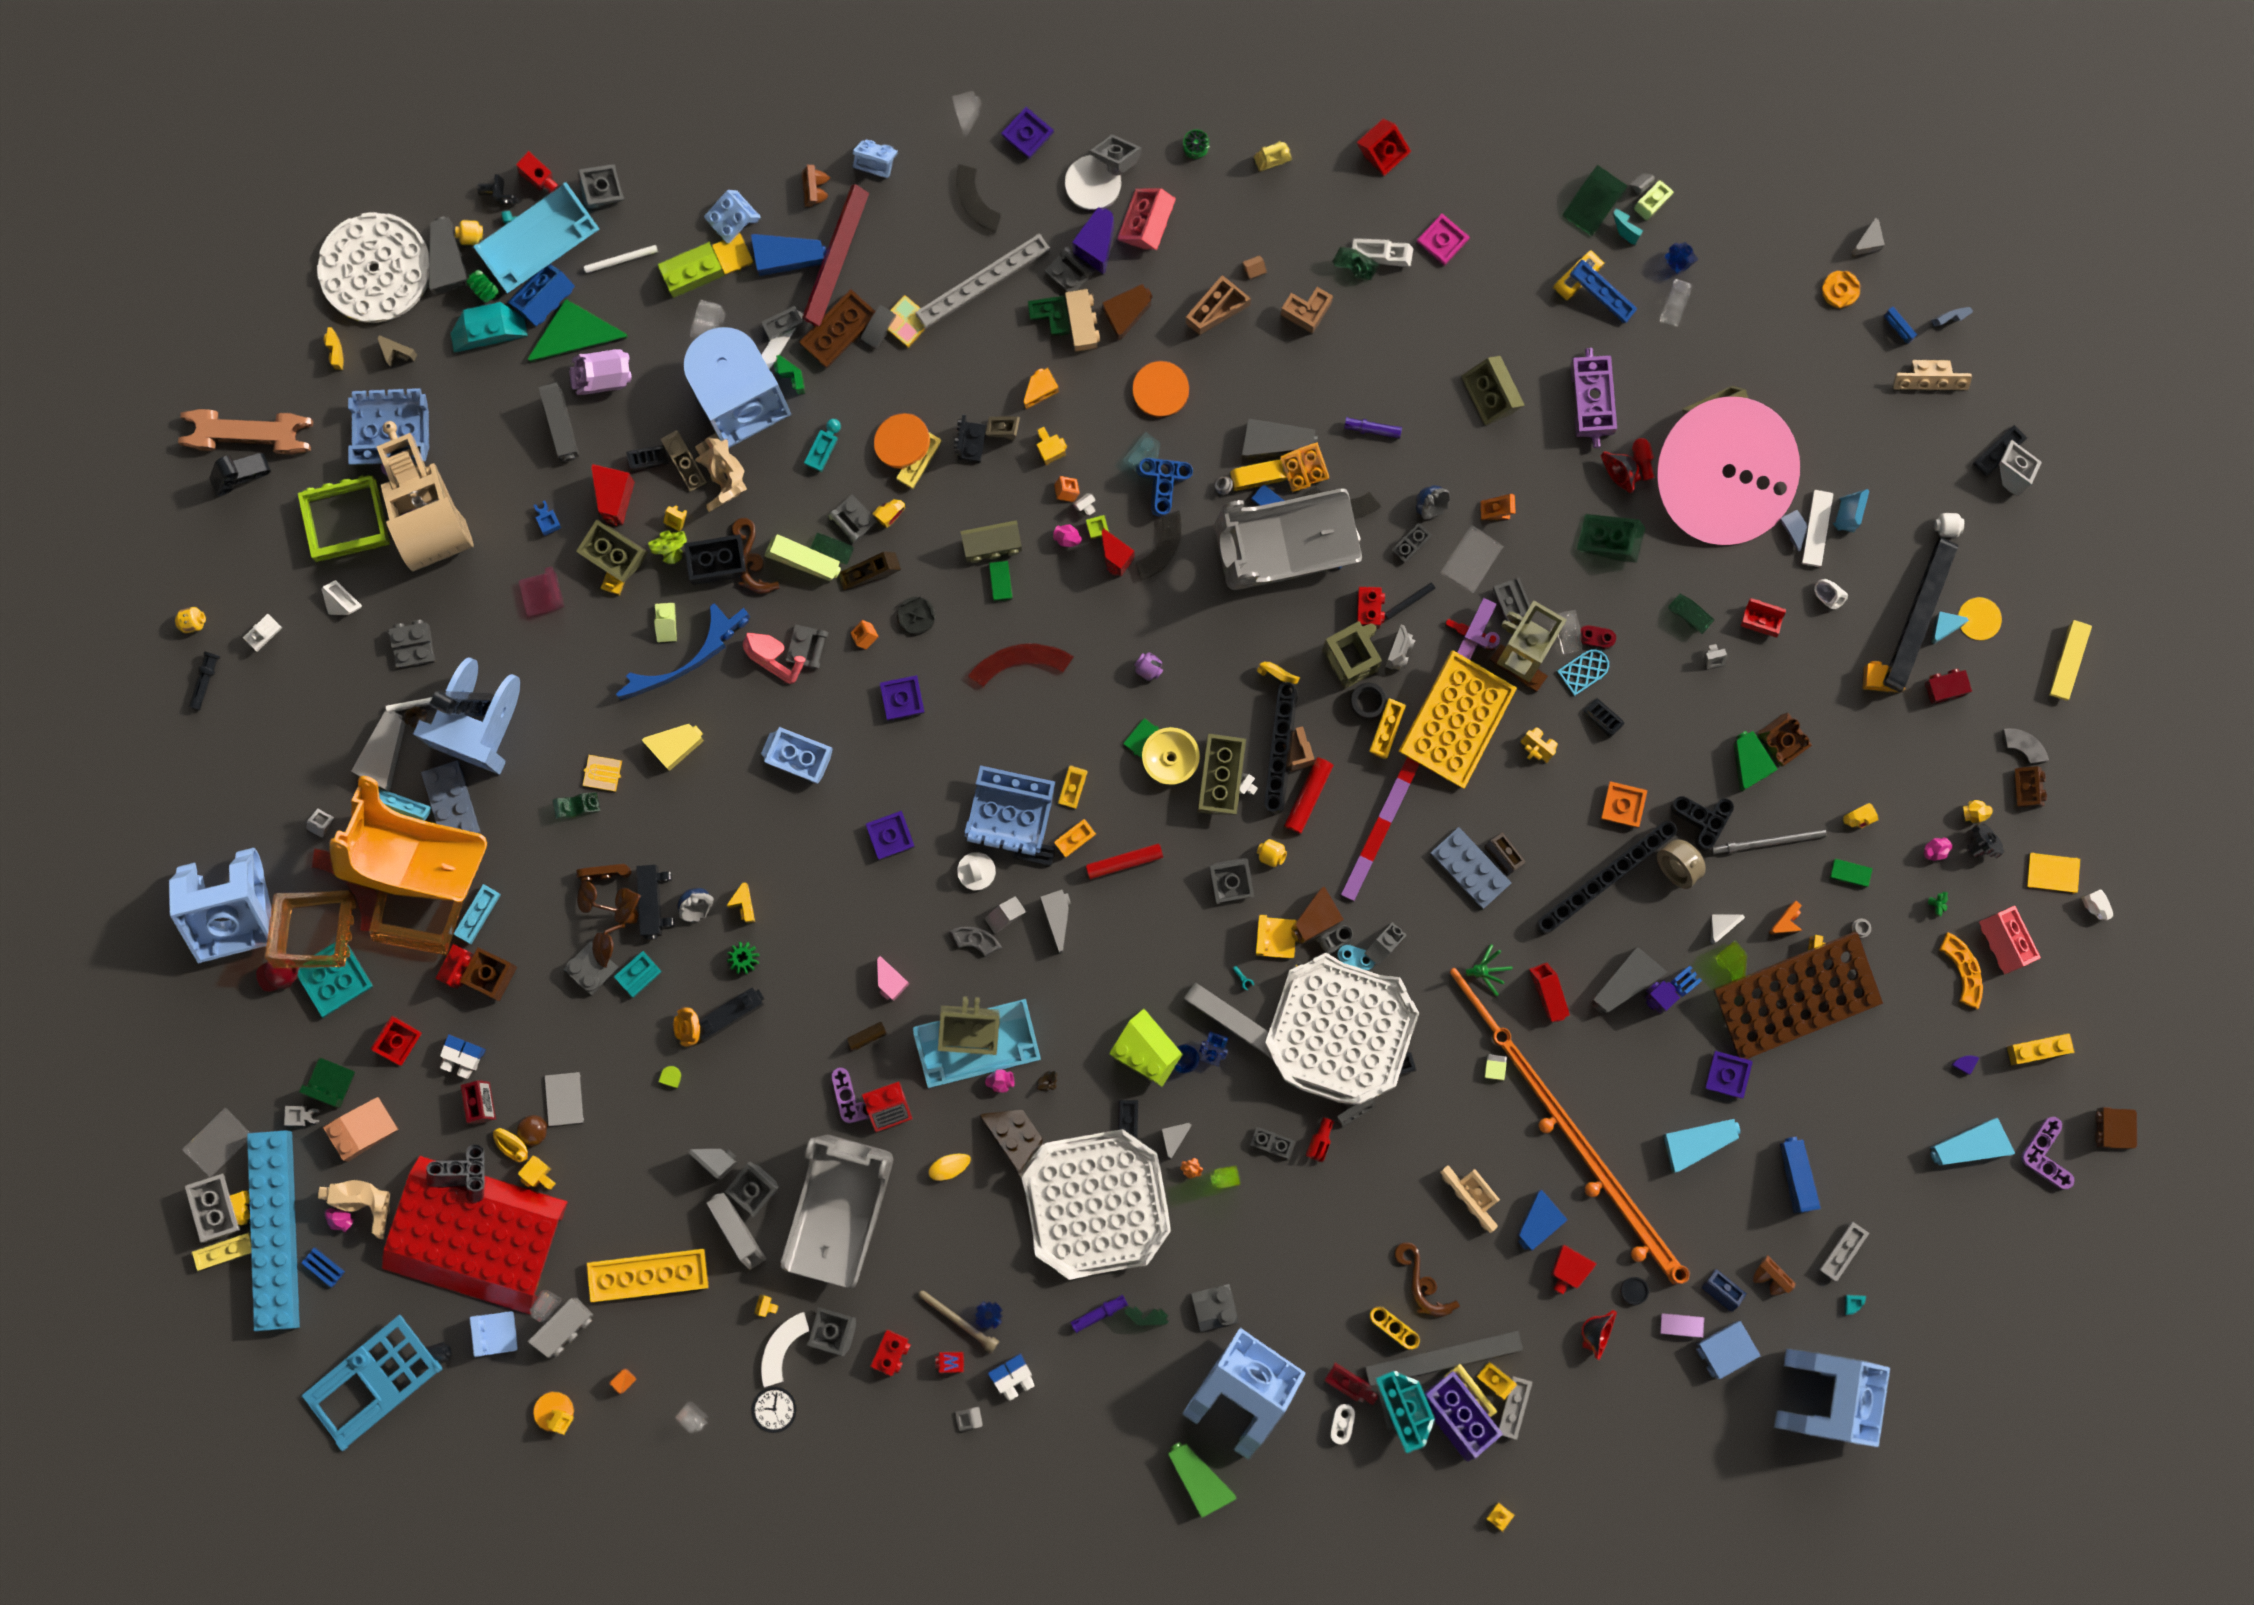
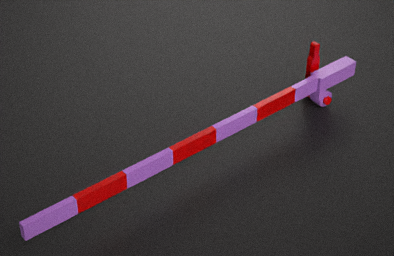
M1483 598L1470 626L1447 619L1446 626L1457 630V633L1465 636L1457 653L1470 660L1477 645L1488 650H1493L1498 646L1500 637L1497 633H1483L1496 603ZM1408 757L1341 894L1352 901L1355 900L1420 765Z

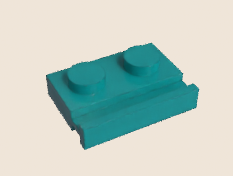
M642 951L617 973L614 978L634 998L659 976L662 971Z

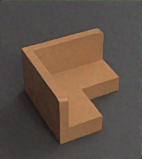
M1319 287L1315 289L1308 302L1291 293L1281 309V315L1313 334L1330 307L1333 296Z
M1303 726L1295 728V731H1293L1289 763L1291 772L1313 766L1314 763L1312 749L1309 741L1307 742Z

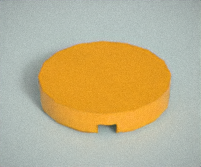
M1835 271L1828 275L1823 282L1822 294L1826 302L1831 306L1846 308L1854 304L1859 297L1860 284L1857 278L1850 272Z
M681 1008L676 1012L678 1015L673 1020L674 1033L676 1038L680 1039L682 1046H693L698 1042L700 1036L699 1019L691 1008Z
M559 1392L544 1394L538 1399L534 1407V1417L539 1427L551 1432L555 1431L548 1428L549 1424L546 1420H552L554 1416L551 1412L552 1410H560L572 1416L574 1414L571 1400L568 1396Z

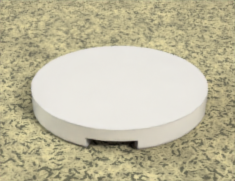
M1085 156L1075 161L1068 169L1065 178L1066 192L1070 200L1081 209L1096 210L1098 206L1104 209L1117 199L1121 188L1120 175L1111 174L1107 170V164L1094 156Z

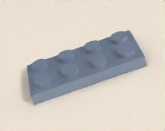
M457 760L421 772L436 824L480 834L481 831L459 761Z
M1459 827L1430 853L1482 909L1489 905L1511 884L1508 878Z

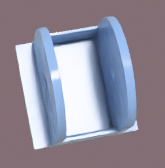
M722 327L704 332L691 343L684 358L686 378L720 441L728 440V448L792 415L772 372H770L755 343L748 335L734 328Z
M466 658L459 665L446 691L473 692L478 674V663L475 659ZM511 674L504 679L492 699L483 722L469 716L447 715L437 710L432 724L419 720L413 735L430 748L500 775L506 761L496 752L516 707L520 691V678Z

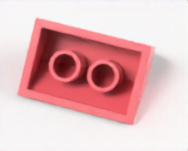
M1161 188L1136 189L1117 240L1142 249L1157 250L1169 215L1173 209L1175 198Z
M2016 906L1979 922L1981 931L1986 936L1989 947L1995 954L1998 966L2003 970L2004 974L2041 958Z

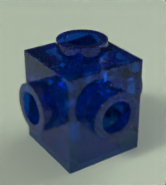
M1686 242L1673 244L1668 248L1669 252L1664 256L1667 259L1668 265L1677 274L1686 271L1699 260L1693 253V248Z
M1209 1032L1207 1041H1202L1199 1050L1202 1053L1200 1061L1219 1067L1221 1059L1225 1060L1228 1049L1225 1048L1228 1038Z
M984 1301L976 1308L978 1312L975 1314L977 1317L975 1321L982 1329L984 1327L995 1329L1003 1322L1001 1320L1003 1309L996 1302L992 1303L989 1301L986 1303ZM990 1311L992 1313L991 1319H986V1312Z

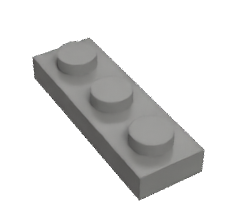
M1851 1222L1819 1271L1837 1282L1869 1233L1856 1223Z
M1512 1376V1380L1517 1385L1507 1396L1499 1430L1503 1436L1517 1440L1532 1382Z

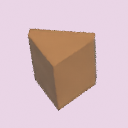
M1261 256L1242 262L1249 280L1267 273Z

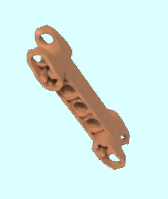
M198 409L181 412L180 418L196 424L195 432L192 435L178 438V443L182 446L213 451L215 450L216 442L274 444L273 452L279 454L293 455L311 451V446L308 443L299 442L295 439L296 432L299 429L313 426L311 418L291 413H277L276 422L218 419L219 413L214 410Z

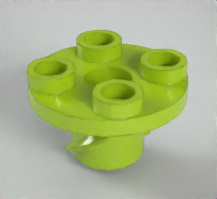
M664 531L659 534V538L648 543L651 553L663 554V561L667 564H674L682 559L683 551L680 548L687 542L684 531L675 533Z

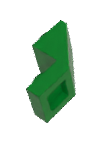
M776 355L777 362H774L775 373H779L781 379L794 377L791 378L792 388L796 389L798 394H805L801 370L781 355Z

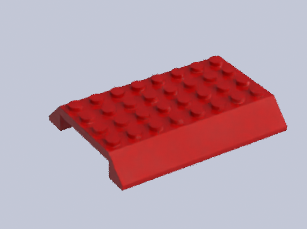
M419 1156L409 1173L384 1247L382 1269L531 1315L537 1298L535 1292L558 1222L563 1218L568 1201L485 1176L484 1198L480 1202H471L466 1196V1186L432 1187L428 1185L426 1181V1168L429 1163L435 1160Z

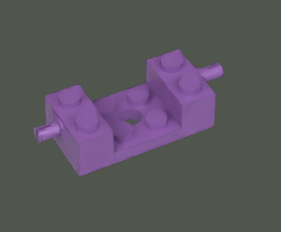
M1593 348L1584 349L1585 357L1573 358L1570 364L1571 379L1575 387L1577 411L1575 427L1576 437H1591L1593 448L1596 449V447L1601 448V436L1614 435L1617 430L1611 356L1593 357ZM1597 390L1600 397L1593 399L1590 396V391Z

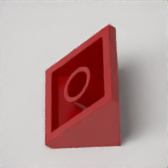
M391 1016L370 1049L402 1066L422 1033L399 1018Z

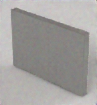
M580 1072L545 1076L549 1126L584 1123Z

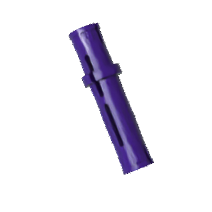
M1346 417L1344 429L1360 431L1361 434L1366 432L1398 439L1401 437L1402 427L1369 422L1367 419L1358 420Z
M1122 1294L1108 1303L1104 1302L1099 1308L1072 1321V1327L1078 1333L1107 1316H1113V1313L1128 1306V1303Z

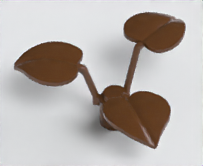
M582 881L577 895L579 909L583 913H589L593 906L615 912V921L619 923L617 926L604 930L603 934L597 933L593 940L592 949L594 957L602 967L607 968L614 946L613 940L608 933L619 928H625V924H635L637 922L638 912L635 907L641 895L627 888H621L615 898L617 909L603 906L594 902L597 898V891L594 885L588 881Z

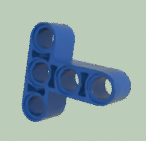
M1145 458L1136 465V472L1139 476L1153 478L1151 511L1155 516L1162 517L1171 510L1174 481H1185L1192 476L1193 468L1189 463ZM1143 463H1147L1149 465V472H1145L1142 469ZM1161 465H1165L1168 468V474L1161 472ZM1180 467L1186 469L1187 474L1185 477L1180 475ZM1160 484H1164L1166 486V493H1162L1159 490ZM1158 503L1164 504V512L1158 510Z

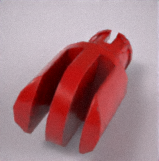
M1639 438L1635 440L1632 446L1634 459L1640 465L1643 481L1654 479L1655 476L1651 464L1654 456L1651 444L1647 439Z
M1322 1118L1318 1133L1313 1134L1306 1152L1307 1157L1321 1163L1324 1162L1331 1143L1329 1135L1335 1121Z

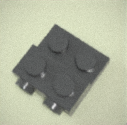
M415 620L412 621V625L405 626V624L399 623L393 625L392 629H389L391 648L394 651L397 669L435 662L430 625L427 622Z

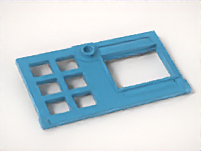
M398 1315L305 1392L302 1397L336 1440L338 1447L344 1451L351 1443L431 1377L439 1373L442 1367L430 1355L402 1316ZM396 1328H399L406 1338L394 1348L386 1337ZM379 1342H382L388 1353L376 1362L369 1351ZM410 1342L417 1354L405 1363L398 1354V1351ZM393 1357L400 1368L388 1377L382 1370L381 1365ZM422 1358L429 1369L416 1378L409 1367ZM404 1372L412 1383L399 1392L392 1381ZM357 1373L376 1400L337 1430L318 1404Z

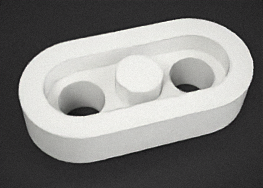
M1346 1404L1338 1406L1334 1414L1330 1435L1337 1444L1348 1442L1352 1432L1355 1411ZM1346 1410L1348 1412L1347 1418H1342V1411ZM1338 1430H1342L1344 1432L1343 1437H1337Z

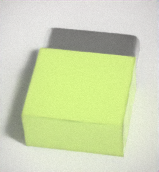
M1488 1054L1484 1078L1504 1081L1507 1057Z

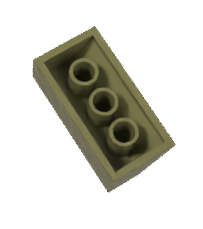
M1215 734L1207 735L1197 812L1213 815H1237L1246 739Z

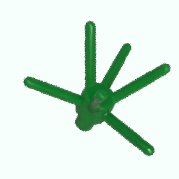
M1490 944L1481 963L1475 965L1474 968L1466 969L1467 976L1482 978L1494 995L1498 996V992L1489 980L1504 984V981L1488 975V972L1512 970L1513 967L1488 968L1487 964L1501 953V950H1497L1488 958L1493 948V945Z

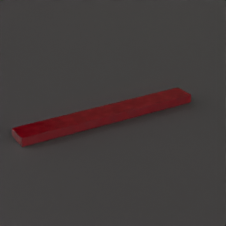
M856 184L850 187L802 319L816 327L821 325L869 195L867 191Z

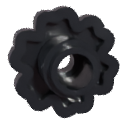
M1979 822L1972 828L1974 839L1968 845V849L1973 856L1978 858L1988 854L1990 857L1997 859L2004 853L2002 842L1990 827Z

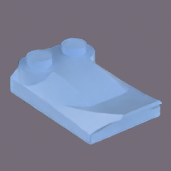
M779 727L777 731L769 734L761 754L764 757L765 763L818 784L825 773L833 749Z

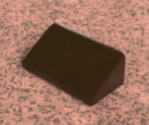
M1503 832L1484 846L1507 876L1526 863Z
M878 1022L848 1037L847 1040L851 1050L856 1051L886 1036L888 1033L883 1023Z

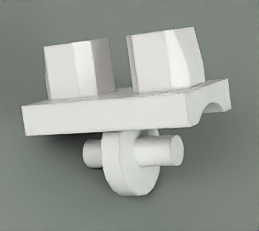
M267 614L243 638L258 652L282 627Z

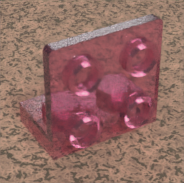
M552 566L544 568V574L519 580L526 613L529 617L565 607L557 574Z

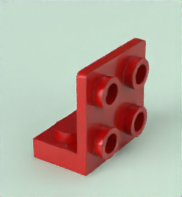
M453 944L435 979L458 989L459 986L463 985L460 980L474 954Z

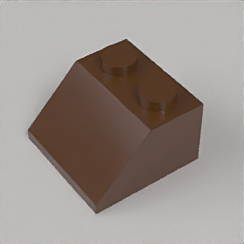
M477 947L460 982L500 1002L517 966Z

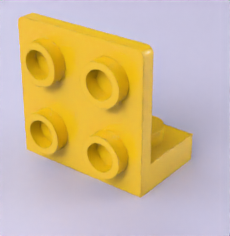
M1259 915L1255 956L1293 959L1295 939L1292 936L1291 927L1296 920L1267 918V915Z

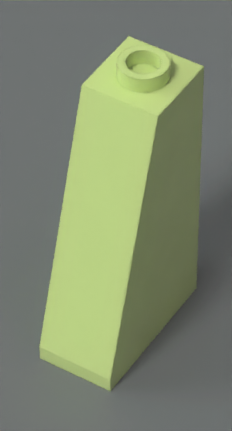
M778 534L771 538L764 555L828 581L837 578L841 569L838 567L839 561Z

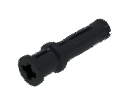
M205 651L203 653L202 665L198 668V672H200L188 705V707L201 710L211 676L215 675L214 669L217 660L221 657Z

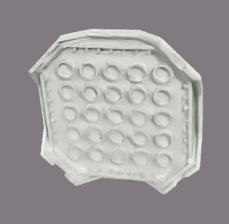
M1325 953L1304 965L1302 964L1289 970L1265 1045L1284 1081L1303 1091L1336 1102L1360 1105L1396 1087L1419 1012L1413 1001H1411L1400 977L1378 975L1344 964Z
M1123 1129L1045 1143L1022 1176L1033 1232L1035 1256L1052 1266L1069 1280L1115 1270L1147 1266L1171 1231L1157 1153Z

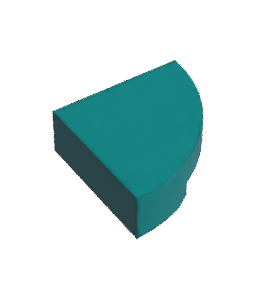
M1845 1295V1315H1851L1859 1311L1865 1304L1866 1296Z

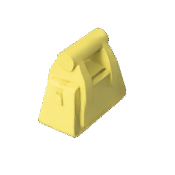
M1279 141L1274 145L1262 147L1254 155L1259 171L1292 160L1290 150L1284 142L1281 143Z

